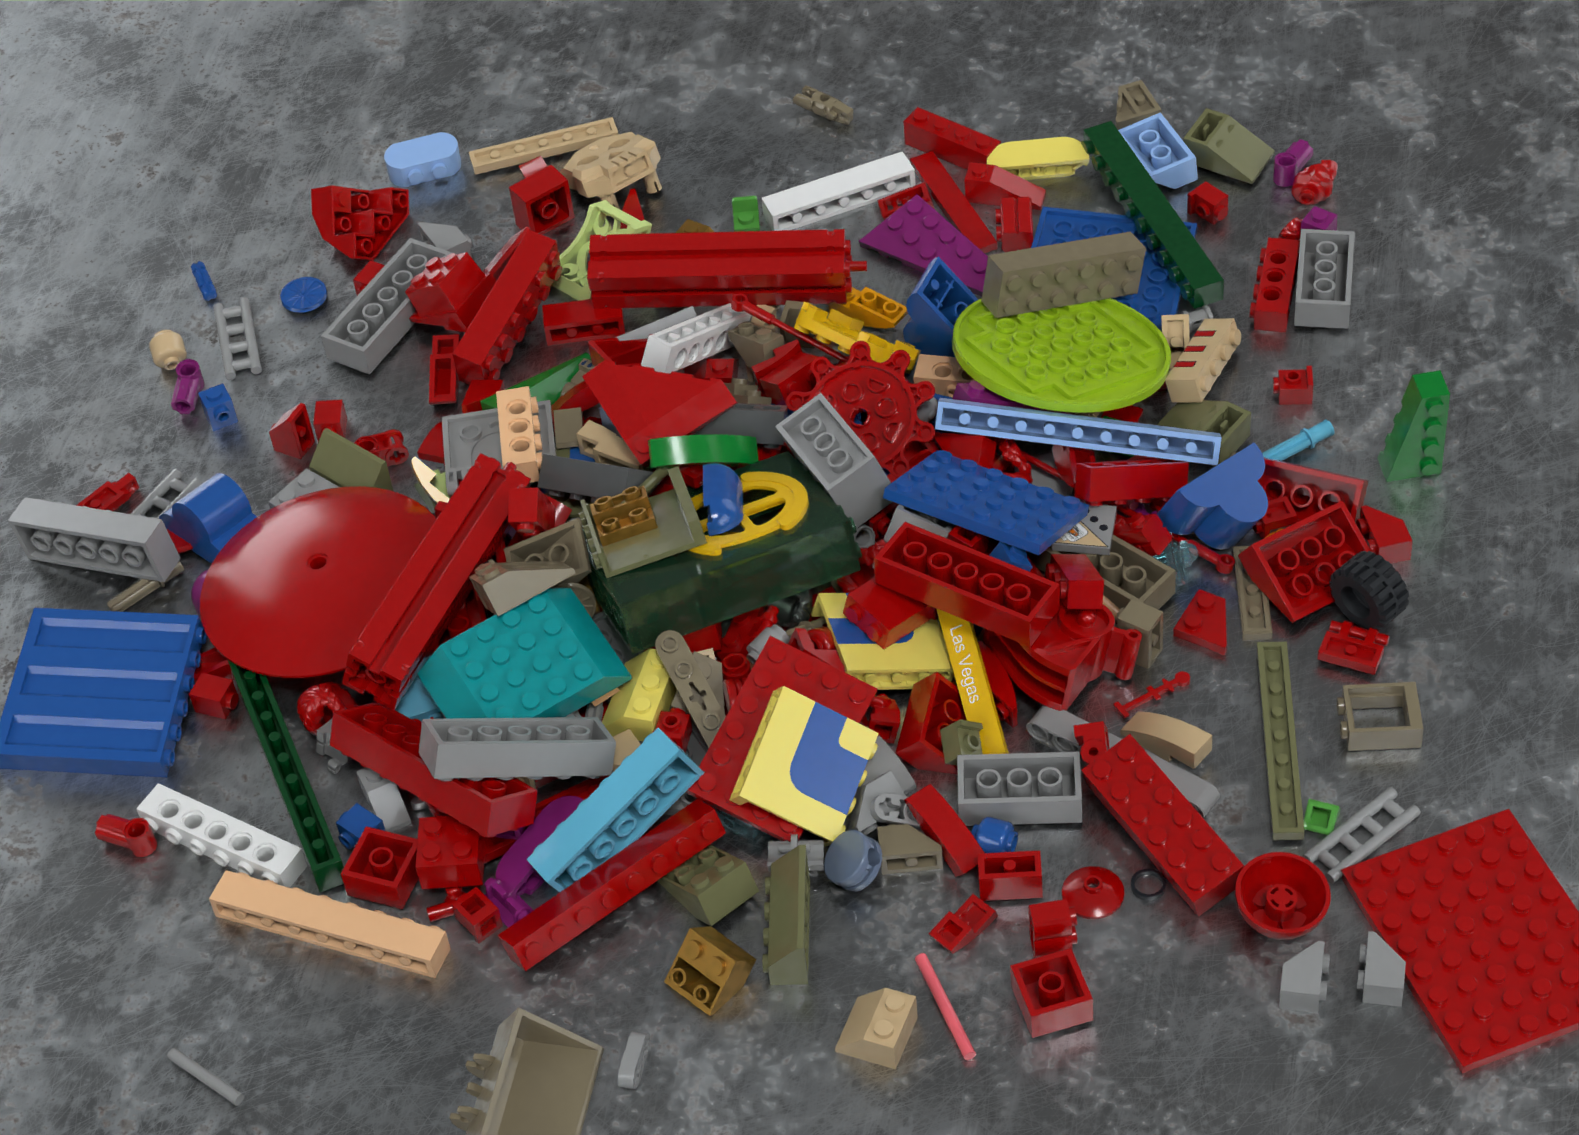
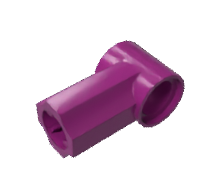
M1299 139V141L1293 142L1286 152L1275 156L1273 182L1281 187L1292 186L1296 174L1313 156V148L1309 145L1308 141Z
M186 359L176 366L177 381L171 401L172 409L180 414H190L191 411L195 410L198 393L204 387V379L198 362Z

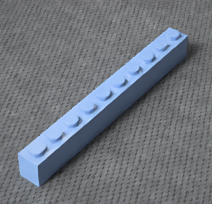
M940 398L938 401L935 429L1210 465H1218L1222 438L1220 433L947 398Z

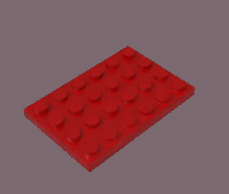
M769 636L699 765L705 773L686 793L781 841L791 842V834H798V840H800L805 829L749 802L738 805L729 800L773 691L785 686L861 724L878 689Z

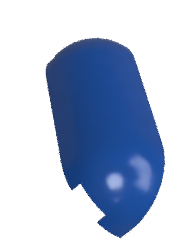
M719 463L703 465L704 507H708L707 528L709 536L727 532L735 528L743 519L742 482L734 470Z

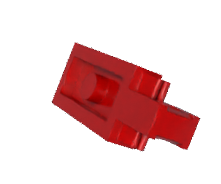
M127 473L117 482L110 483L107 481L76 506L115 511L139 489L137 480L133 475Z

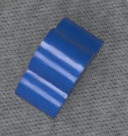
M939 256L930 261L907 299L906 308L910 318L903 329V337L905 342L921 350L920 354L955 357L952 348L955 322L962 311L979 299Z
M1254 442L1178 489L1157 513L1163 522V527H1166L1169 532L1178 535H1187L1194 532L1205 544L1216 549H1229L1237 545L1267 512V495L1258 482L1265 470V460L1261 450Z
M216 473L173 504L158 519H162L166 529L190 543L193 547L191 549L193 552L212 564L227 542L257 516L252 513L250 503L239 485L229 476L223 473Z

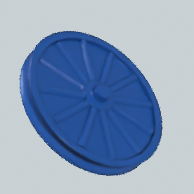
M301 277L287 283L281 291L280 298L283 306L289 311L297 313L309 312L324 303L327 298V290L321 280L314 277Z

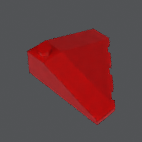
M608 360L602 361L582 376L639 463L645 468L650 465L649 439L693 435L738 403L724 382L716 378L704 380L693 378L694 375L674 371L669 374L657 372L654 368L616 365V362Z

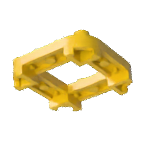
M808 302L803 303L794 326L795 329L803 333L816 335V339L829 345H831V342L839 344L838 350L849 355L850 348L855 342L865 341L870 346L872 360L877 363L887 361L897 350H904L911 358L910 364L905 371L906 374L911 373L921 350L916 349L910 343L896 340L895 344L872 333L861 331L864 321L849 317L835 309H831L829 313Z

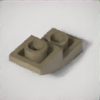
M732 378L731 383H724L738 403L771 405L770 397H761L758 385H747L748 379Z

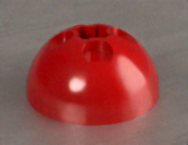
M1287 852L1266 853L1249 861L1240 871L1235 887L1237 906L1246 923L1261 935L1277 940L1296 939L1310 933L1324 919L1331 901L1329 883L1322 871L1308 859Z

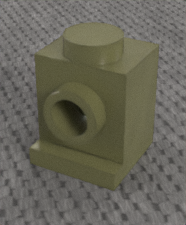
M958 720L940 730L945 764L957 766V755L983 754L979 731L983 729L982 723Z

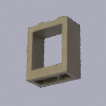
M1416 682L1343 685L1342 697H1337L1336 706L1337 715H1343L1344 721H1340L1341 739H1346L1348 751L1421 748L1423 723ZM1403 708L1405 726L1355 728L1352 709Z

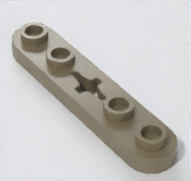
M672 630L664 631L656 639L655 647L657 654L709 749L726 715L682 635ZM691 684H694L700 694L704 692L707 694L703 697L706 710H703L697 701H690L693 698Z

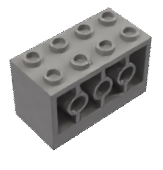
M822 393L775 426L801 467L853 531L892 503V501L883 498L884 489L891 482L877 459Z

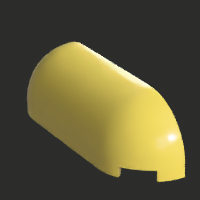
M1054 137L1002 143L996 146L988 156L987 164L996 165L1025 180L1074 175L1075 170L1083 165L1087 166L1090 159L1089 154L1086 153L1080 141L1070 137Z

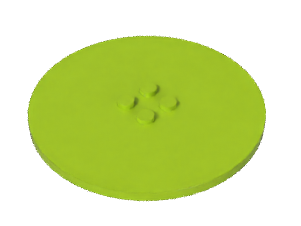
M981 298L961 312L953 329L952 348L955 358L969 376L985 388L1007 399L1046 410L1089 413L1127 407L1154 394L1164 384L1170 370L1171 351L1163 333L1144 315L1111 298L995 318L981 301Z

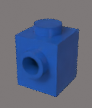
M223 383L198 393L204 414L213 432L238 422L232 399Z
M358 803L344 812L339 820L336 821L339 841L347 849L355 848L366 826L385 831L383 820Z

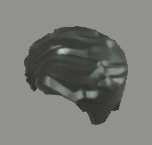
M778 580L769 594L768 607L773 605L779 609L777 624L788 630L797 627L802 621H809L813 609V595L810 589L802 584Z

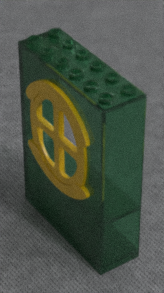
M789 451L734 470L743 486V519L739 524L744 531L729 535L709 536L707 528L708 507H704L703 485L696 489L688 486L687 490L699 517L707 541L706 544L606 578L603 568L598 570L596 568L583 529L592 571L587 576L599 607L631 653L635 654L654 647L656 639L664 631H676L683 636L860 571L859 558H862V553L858 543L854 540L853 534L857 530L852 517H847L842 506L835 504L830 495L826 494L821 484L813 479V476L809 473L810 471L805 470L802 463L795 459ZM783 508L778 515L762 525H755L750 520Z

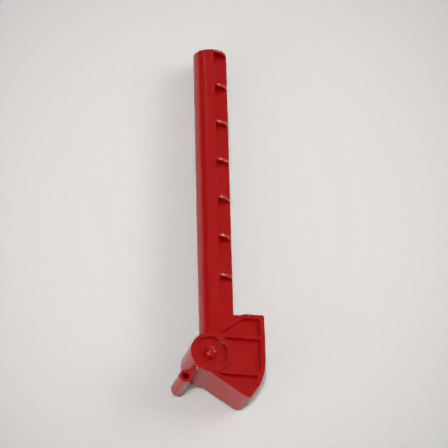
M839 361L835 366H837V365H839V364H841V363H844V362ZM861 412V420L863 423L867 419L868 413ZM934 440L927 443L917 441L910 443L905 448L904 456L908 460L911 469L936 450L939 451L941 449ZM989 537L985 554L990 555L1001 541ZM1027 556L1028 560L1033 566L1030 572L1041 577H1044L1043 574L1039 571V569L1035 566V564ZM1060 599V609L1030 647L988 629H985L983 642L992 650L1008 675L1023 692L1049 708L1066 711L1087 683L1097 679L1103 670L1114 673L1121 680L1132 678L1142 634L1136 629L1124 630L1114 627V615L1105 605H1102V609H1067Z

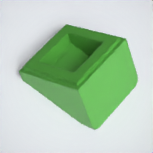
M1309 799L1303 820L1304 830L1329 835L1335 829L1341 808L1337 805Z

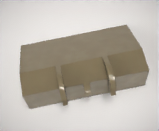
M518 1007L498 1026L490 1055L474 1053V1061L467 1060L465 1065L467 1070L474 1076L482 1079L481 1086L473 1082L467 1084L466 1092L477 1097L474 1108L458 1106L457 1112L459 1114L451 1113L449 1119L456 1127L467 1131L466 1135H581L604 1048Z

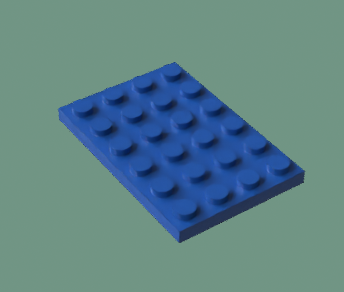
M936 450L885 487L883 498L1036 555H1040L1086 517L1089 509L1088 504L1080 502L1076 497L1063 496L1055 493L1051 488L1035 486L1028 483L1026 479L1010 477L998 469L982 467L973 460L957 458L944 450Z

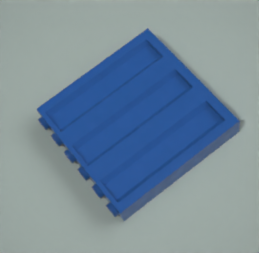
M34 608L0 719V769L167 778L169 768L175 762L174 749L176 742H179L181 739L182 719L188 713L187 700L189 692L195 685V669L199 668L201 663V646L207 640V635L199 615Z

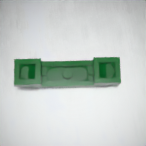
M707 434L662 437L648 440L651 468H674L681 465H705L710 463L730 464L731 467L759 465L756 437Z

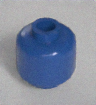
M985 817L979 825L975 824L971 831L984 853L1014 852L1016 849L1018 832L1014 831V826L1009 821Z

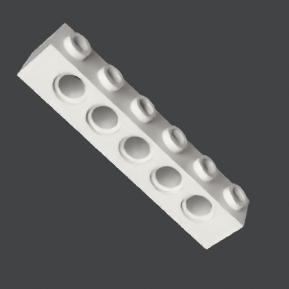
M728 303L649 335L641 366L654 368L657 372L670 374L672 371H678L729 349L734 345L728 337V331L738 327V324L742 322H750L751 315L745 311H734L731 308V303Z
M159 783L136 808L139 817L144 818L149 823L153 834L156 832L166 837L173 844L178 845L180 843L197 855L201 856L204 854L212 858L217 864L224 867L230 866L238 872L248 874L250 877L263 881L271 880L278 885L290 888L307 867L302 848Z

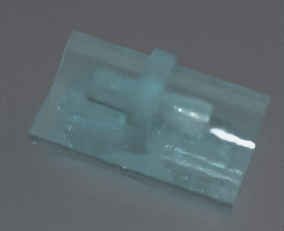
M1186 540L1181 541L1179 545L1171 541L1160 555L1152 557L1159 561L1166 560L1163 563L1176 570L1175 583L1179 587L1186 584L1182 564L1184 567H1190L1192 562L1198 558V550L1195 545L1188 543Z

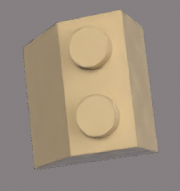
M883 988L857 997L837 1042L835 1052L896 1070L918 1018L916 996Z

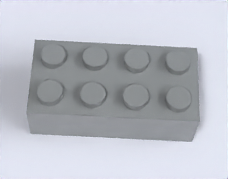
M1301 229L1294 326L1349 329L1355 231Z
M1080 751L957 755L959 817L966 826L979 825L985 817L1009 821L1012 825L1082 823Z

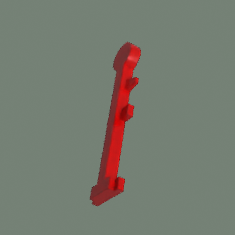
M1180 671L1176 673L1175 679L1167 681L1163 678V685L1155 689L1150 685L1146 687L1148 693L1124 705L1117 701L1113 703V706L1123 719L1130 716L1128 712L1152 699L1156 701L1161 699L1160 695L1167 691L1174 692V688L1177 686L1185 687L1189 685L1190 675L1187 672Z

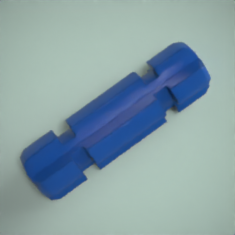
M198 261L191 265L192 273L196 278L195 280L202 292L203 298L206 301H210L217 297L216 289L212 284L213 282L208 271L205 269L204 263Z

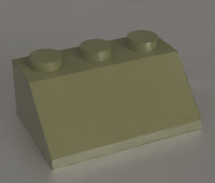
M328 428L323 430L309 465L310 471L339 487L364 486L393 491L386 461Z

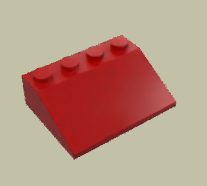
M1342 500L1250 545L1238 554V557L1251 580L1293 623L1335 602L1331 594L1332 589L1329 586L1331 575L1357 553L1371 550Z

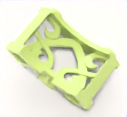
M606 200L591 204L578 235L570 246L560 254L562 273L557 281L554 280L551 286L578 301L592 299V291L589 289L587 280V257L590 235L649 234L652 224L646 220H638L610 205V202ZM607 215H609V216H611L612 218H614V224H613V230H612V231H611V225H610V223H609V222L607 221V219H606V216H607ZM621 222L627 225V229H620Z

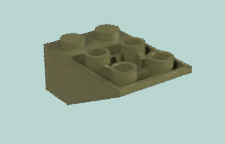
M1208 108L1204 110L1183 138V142L1195 155L1198 167L1250 184L1254 183L1275 154L1274 149L1230 115Z
M1228 401L1177 402L1157 425L1220 433L1222 437L1218 464L1228 459L1232 452H1236L1250 436L1251 412Z
M708 845L657 880L695 918L710 926L759 892L746 862L712 845Z

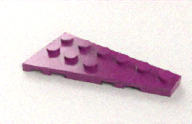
M918 194L858 241L860 247L878 251L881 256L886 258L889 256L901 261L903 265L924 273L930 261L939 256L973 294L982 297L988 256Z

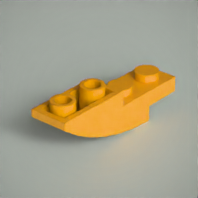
M866 286L861 291L852 287V293H847V304H836L835 302L826 304L829 306V313L831 309L838 310L849 317L864 321L863 326L872 328H895L908 314L906 306Z

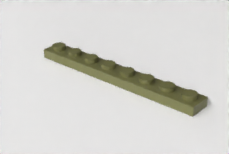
M1287 641L1257 642L1273 840H1304L1305 832Z

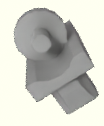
M791 834V842L768 841V872H771V864L798 845L806 844L810 876H818L820 871H824V840L799 841L798 834Z

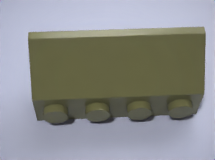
M805 844L798 845L771 864V876L765 877V894L770 895V902H764L765 921H769V928L763 929L764 947H768V954H763L762 966L763 973H769L770 985L808 984L810 874Z

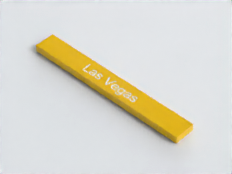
M936 608L966 720L982 723L983 729L979 731L982 753L1009 754L973 623Z

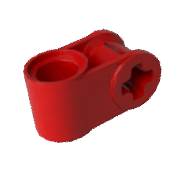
M396 429L370 436H362L354 443L386 461L387 467L400 465L407 461L409 457L408 449L403 445V434Z

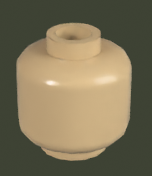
M161 330L149 342L153 362L160 368L174 370L177 364L186 359L187 352L183 338L176 332Z

